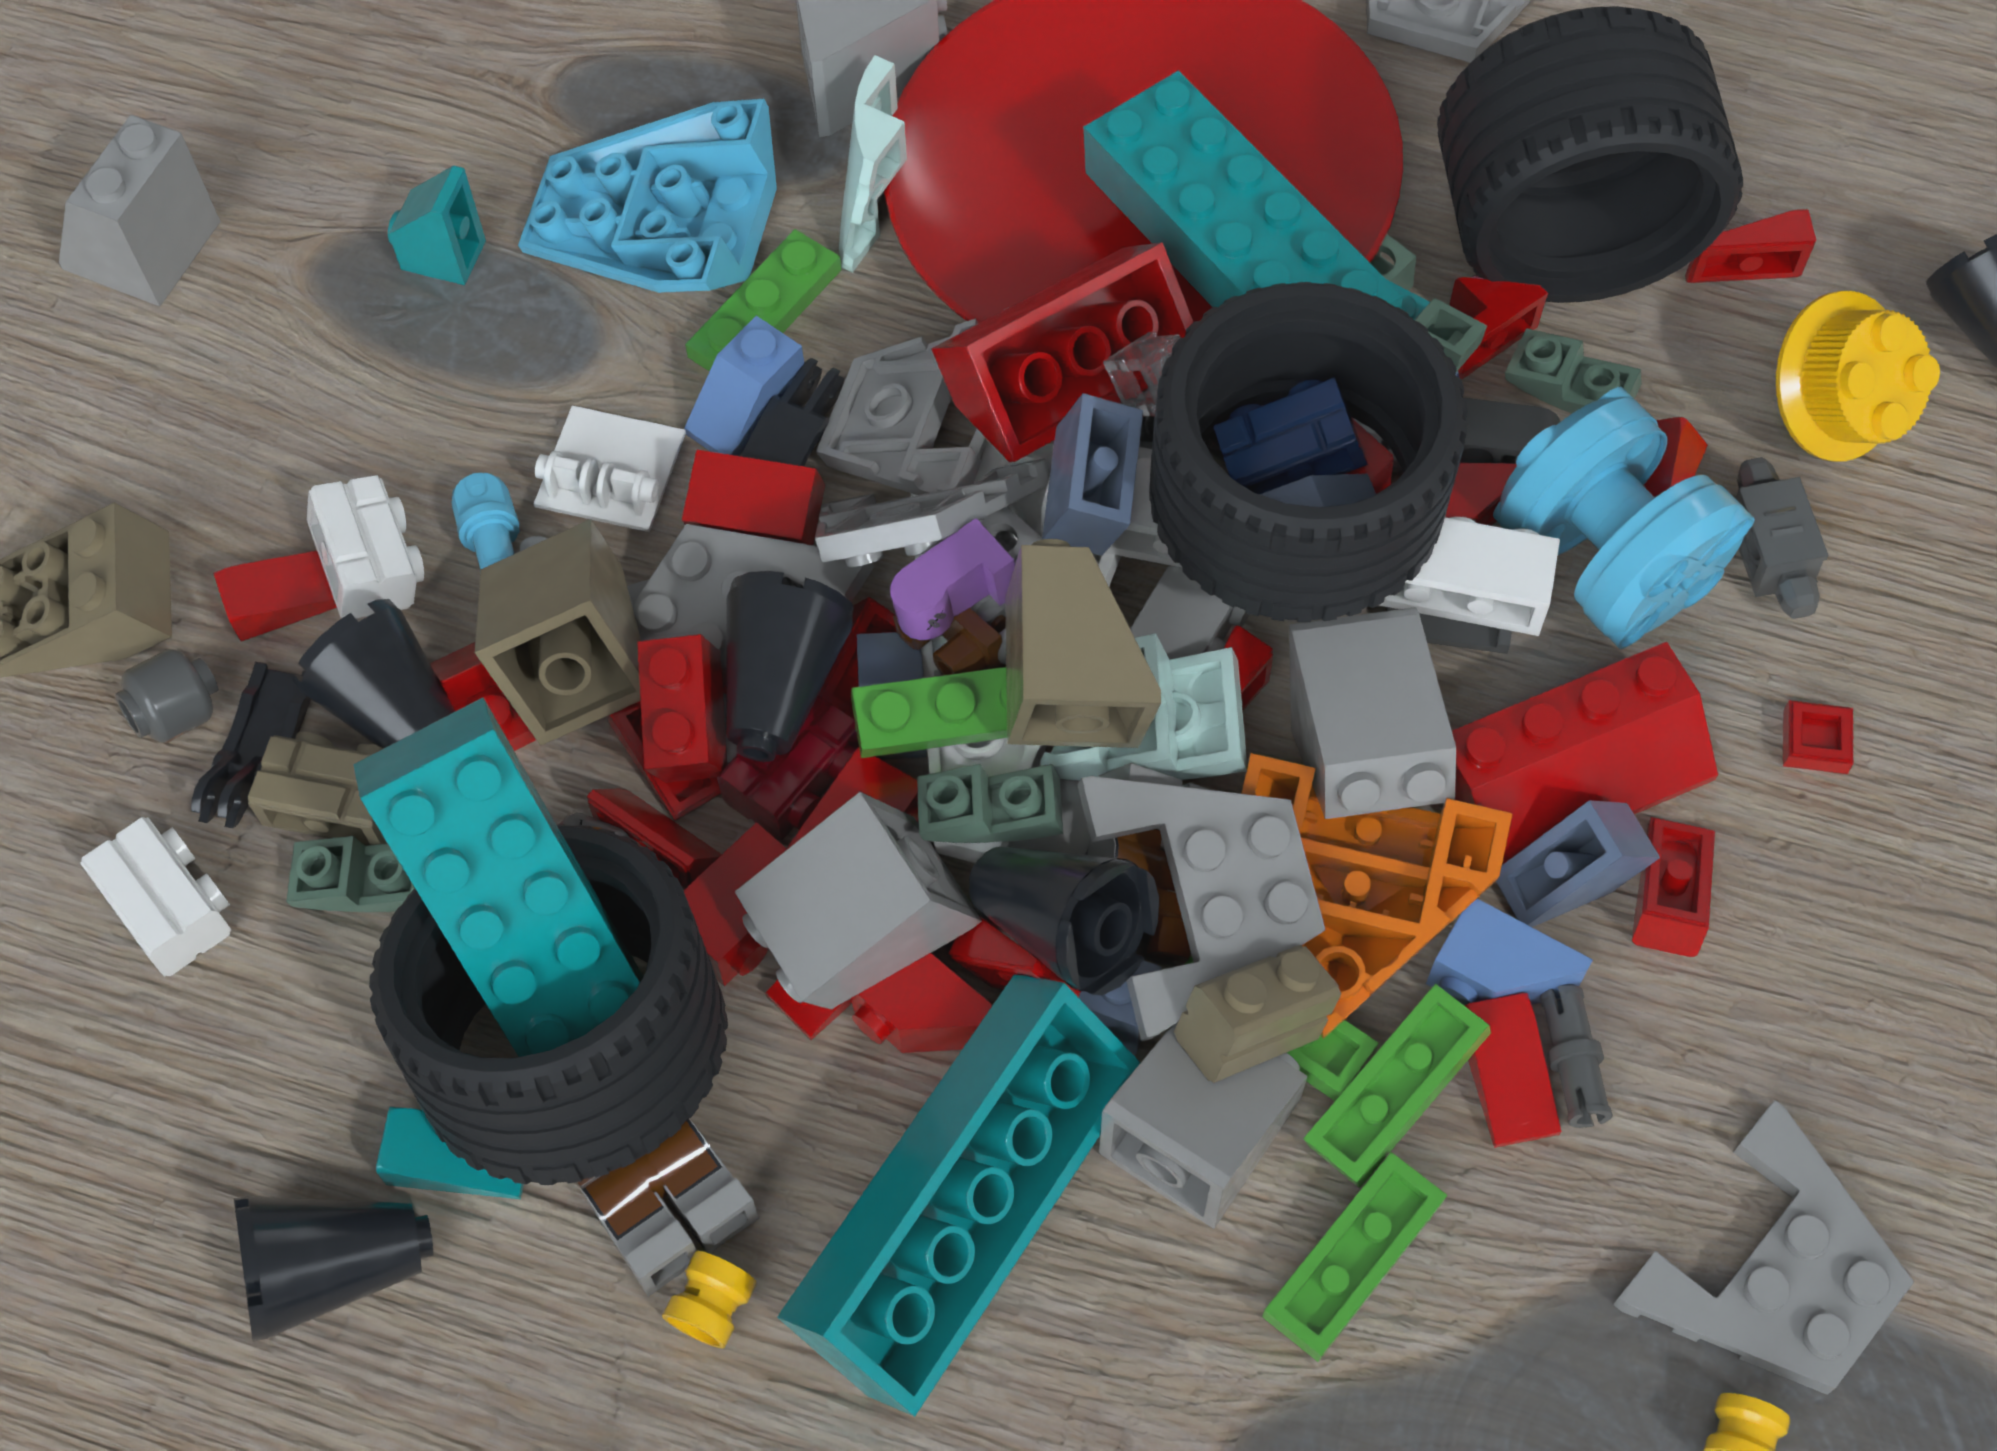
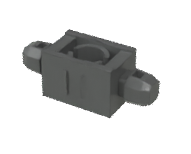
M1759 457L1746 460L1741 463L1738 472L1737 483L1739 490L1736 500L1754 517L1755 521L1744 536L1739 551L1755 597L1775 594L1782 610L1790 618L1796 619L1810 616L1815 613L1820 598L1817 576L1823 561L1827 560L1829 555L1801 478L1795 477L1780 480L1773 465L1765 458Z

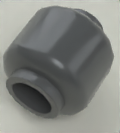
M167 649L127 669L121 680L123 690L116 693L115 697L125 719L139 738L149 735L158 742L167 743L210 720L213 713V703L210 695L219 691V688L211 670L201 658L191 662L180 651Z

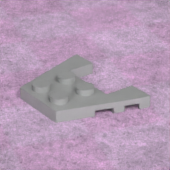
M1366 0L1367 34L1471 63L1495 41L1532 0Z
M976 318L955 325L950 337L929 344L921 336L855 358L816 450L825 465L916 495L974 484L981 461L972 447L933 448L952 397L931 348L979 324Z
M1046 459L992 469L972 485L878 504L876 503L874 493L824 503L821 505L822 513H819L820 523L817 524L815 536L821 561L824 563L845 559L847 567H858L882 559L884 557L883 551L904 547L907 556L924 554L942 542V539L956 533L975 518L981 520L1047 486L1050 475Z
M686 524L632 607L641 641L701 634L721 651L722 683L724 688L726 685V598L735 577L748 572L784 573L782 584L794 585L802 589L806 577L839 591L852 602L873 570L874 565L870 563L858 567H847L845 559L822 563L817 546ZM723 693L726 733V694ZM726 736L727 762L730 763L738 754L736 751L737 746L730 742Z
M1096 776L1081 778L1077 783L1091 842L1154 829L1160 831L1194 962L1132 976L1126 981L1141 1041L1152 1039L1179 1021L1182 1012L1187 1011L1186 1003L1195 985L1266 957L1272 956L1276 958L1279 952L1297 945H1303L1326 930L1291 800Z
M1774 1100L1733 1153L1791 1196L1792 1201L1718 1297H1713L1655 1251L1613 1305L1621 1312L1636 1318L1643 1315L1670 1326L1673 1333L1695 1342L1702 1339L1737 1353L1742 1361L1828 1395L1838 1386L1913 1285L1914 1281L1785 1107Z

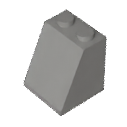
M796 0L801 52L819 137L830 136L853 123L858 86L865 69L874 55L895 64L897 98L901 96L903 89L920 63L935 45L948 34L944 16H938V12L947 11V0Z
M134 115L128 117L66 200L59 264L63 270L159 307L162 305L221 222L182 133Z
M1417 608L1339 617L1337 620L1330 621L1317 620L1289 624L1291 732L1304 765L1316 768L1312 786L1325 819L1445 803L1446 798L1455 800L1456 745Z
M861 792L856 794L735 891L747 912L742 917L746 929L761 946L770 949L780 965V968L776 970V976L784 990L799 1003L806 1002L828 1009L835 1008L970 931L982 922L931 842L923 840L919 835V824L916 819Z
M1176 1023L1164 1034L1103 1109L1099 1154L1215 1229L1300 1101L1307 1075L1299 1071L1300 1066L1288 1053H1284L1213 1083L1207 1080L1177 1042L1174 1033L1177 1026Z

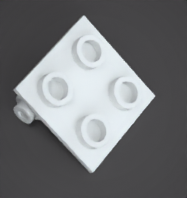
M572 405L555 450L549 456L540 454L536 461L535 477L543 479L534 501V507L650 532L686 430Z

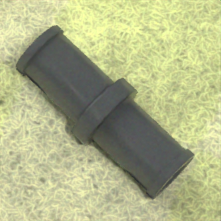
M1574 985L1559 986L1558 990L1561 1000H1556L1552 989L1545 991L1540 996L1553 1046L1548 1052V1059L1551 1069L1558 1072L1568 1111L1569 1125L1576 1128L1593 1127L1594 1123L1591 1114L1597 1115L1600 1124L1606 1123L1613 1117L1599 1064L1604 1060L1601 1043L1592 1038L1582 988Z

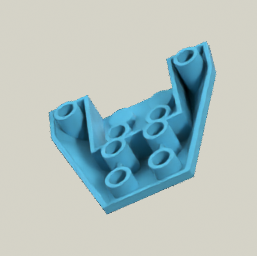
M765 99L712 102L550 156L518 244L519 248L523 253L658 293L711 291L746 281L751 274L777 190L769 106Z

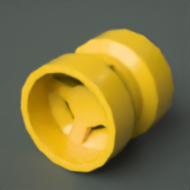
M696 1251L685 1270L688 1279L685 1291L671 1296L662 1317L666 1322L686 1335L702 1343L722 1349L726 1347L735 1329L731 1319L732 1314L735 1313L738 1306L748 1303L757 1286V1282L750 1274L736 1265L710 1253Z

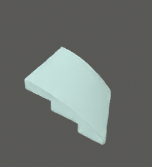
M874 55L865 69L858 86L840 223L839 256L841 268L852 273L880 236L878 202L884 196L885 188L907 160L905 122L892 116L898 109L895 64Z
M1156 634L1136 637L1135 640L1161 689V705L1139 748L1054 746L1051 753L1044 752L1041 758V766L1053 764L1060 779L1077 781L1089 776L1099 777L1101 774L1130 763L1181 780L1246 772L1247 756L1239 664L1233 648L1169 659Z

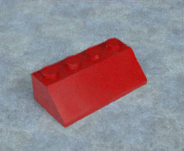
M1163 242L1123 247L931 348L955 406L1008 462H1016L1055 440L1056 427L1082 393L1120 404L1158 383L1162 376L1165 361L1172 355L1173 346L1178 339L1185 337L1186 329L1193 323V319Z
M1667 641L1452 730L1456 745L1455 800L1512 813L1502 865L1589 800L1627 803L1635 815L1716 780L1718 776L1700 692Z

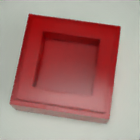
M1789 700L1783 710V767L1848 774L1854 765L1853 708Z

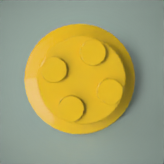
M1835 291L1824 294L1810 302L1797 315L1790 325L1780 348L1776 368V396L1785 427L1794 441L1804 451L1825 461H1849L1868 453L1879 443L1896 441L1903 434H1907V430H1911L1912 426L1916 425V421L1920 420V415L1923 414V409L1926 408V402L1929 401L1930 391L1935 388L1940 377L1939 364L1929 354L1928 342L1925 341V336L1922 335V330L1918 329V325H1915L1914 321H1910V317H1905V314H1900V312H1895L1894 310H1885L1875 299L1855 291Z

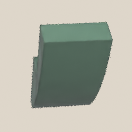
M1526 328L1505 371V380L1537 399L1571 414L1585 405L1597 401L1604 394L1617 387H1623L1635 399L1642 385L1641 369L1585 357L1582 340Z
M977 764L917 777L919 835L923 840L949 843H989L1036 839L1063 834L1060 776L1053 764L988 777L982 765Z
M354 836L294 842L286 902L292 907L314 910L395 912L415 887L388 844L365 846Z

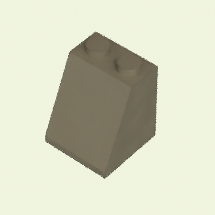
M592 519L481 569L474 653L540 746L641 701L637 641H641L624 572L622 565Z
M1043 539L1031 545H1021L1005 597L1007 744L1139 748L1161 705V689L1090 548L1071 547L1068 542L1059 539Z

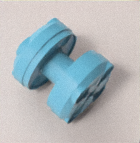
M1623 387L1610 390L1600 399L1578 409L1559 424L1544 429L1528 442L1517 457V467L1507 480L1502 491L1501 501L1493 512V517L1500 524L1501 528L1510 530L1529 529L1542 536L1560 539L1558 555L1567 552L1587 538L1599 551L1579 578L1574 591V598L1583 608L1584 614L1619 649H1625L1632 645L1644 634L1659 627L1682 609L1689 608L1706 596L1723 577L1724 568L1736 554L1744 536L1755 521L1754 517L1722 485L1716 484L1707 475H1696L1670 487L1656 498L1643 486L1653 474L1665 453L1667 436L1658 427L1656 419Z

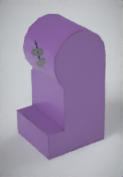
M977 518L902 568L894 576L890 585L891 600L898 624L902 632L910 638L930 640L942 635L950 628L954 616L959 615L988 595L999 606L1005 603L1015 561Z

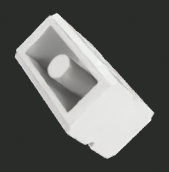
M378 475L351 479L347 484L339 481L313 486L308 491L306 520L340 618L345 617L349 613L355 618L369 616L375 612L367 604L378 599H390L400 610L408 609L414 604L416 583L424 580V567L418 547L416 545L406 546L402 533L406 531V518L400 498L388 497L383 480Z
M141 817L117 833L116 839L105 841L83 856L80 864L164 977L172 976L195 960L198 953H205L230 935L231 928L219 913L230 904L207 873L195 881L185 866L195 860V857L173 827L160 834L148 817Z

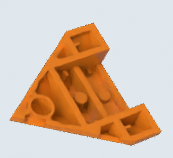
M1251 753L1241 794L1291 800L1326 929L1302 945L1308 948L1335 980L1341 992V996L1332 1014L1327 1015L1328 1021L1321 1033L1324 1039L1498 880L1512 813L1446 798L1440 814L1409 807L1325 819L1312 786L1316 768Z

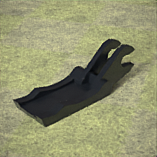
M813 358L808 359L783 396L774 395L771 398L741 456L805 466L816 444L821 440L829 422V418L824 415L834 406L844 384L845 378L838 376L840 370L831 368L819 384L822 368L816 366L817 360Z
M255 661L248 685L241 694L236 716L222 749L215 755L211 769L199 779L194 789L191 812L200 813L198 822L208 823L213 819L218 810V817L227 818L224 827H236L249 806L248 795L257 771H261V761L270 737L277 735L295 739L297 733H299L311 698L302 693L299 687L292 681V673L268 669L266 663Z

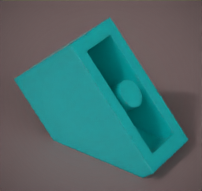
M453 165L410 190L401 210H396L393 213L388 226V240L394 248L401 270L461 285L466 284L485 245L486 238L464 168Z

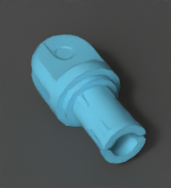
M473 473L460 480L453 489L451 501L459 540L465 548L476 552L480 569H483L514 554L512 542L516 540L520 532L519 520L515 513L509 490L499 477L489 473Z

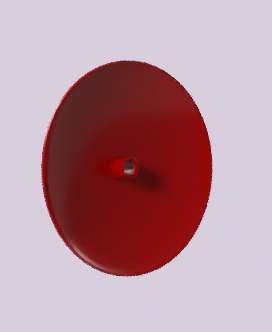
M994 0L959 23L937 43L917 67L903 89L897 103L898 109L892 116L905 122L907 160L885 188V199L891 224L898 241L917 274L934 294L956 314L966 321L976 318L978 323H981L1002 312L1003 309L1021 302L1123 247L1152 244L1086 174L1083 127L1179 70L1370 263L1378 253L1391 227L1400 197L1403 177V141L1396 110L1383 80L1361 48L1336 23L1302 0ZM1172 265L1193 322L1200 321L1203 318V314L1210 310L1212 306Z

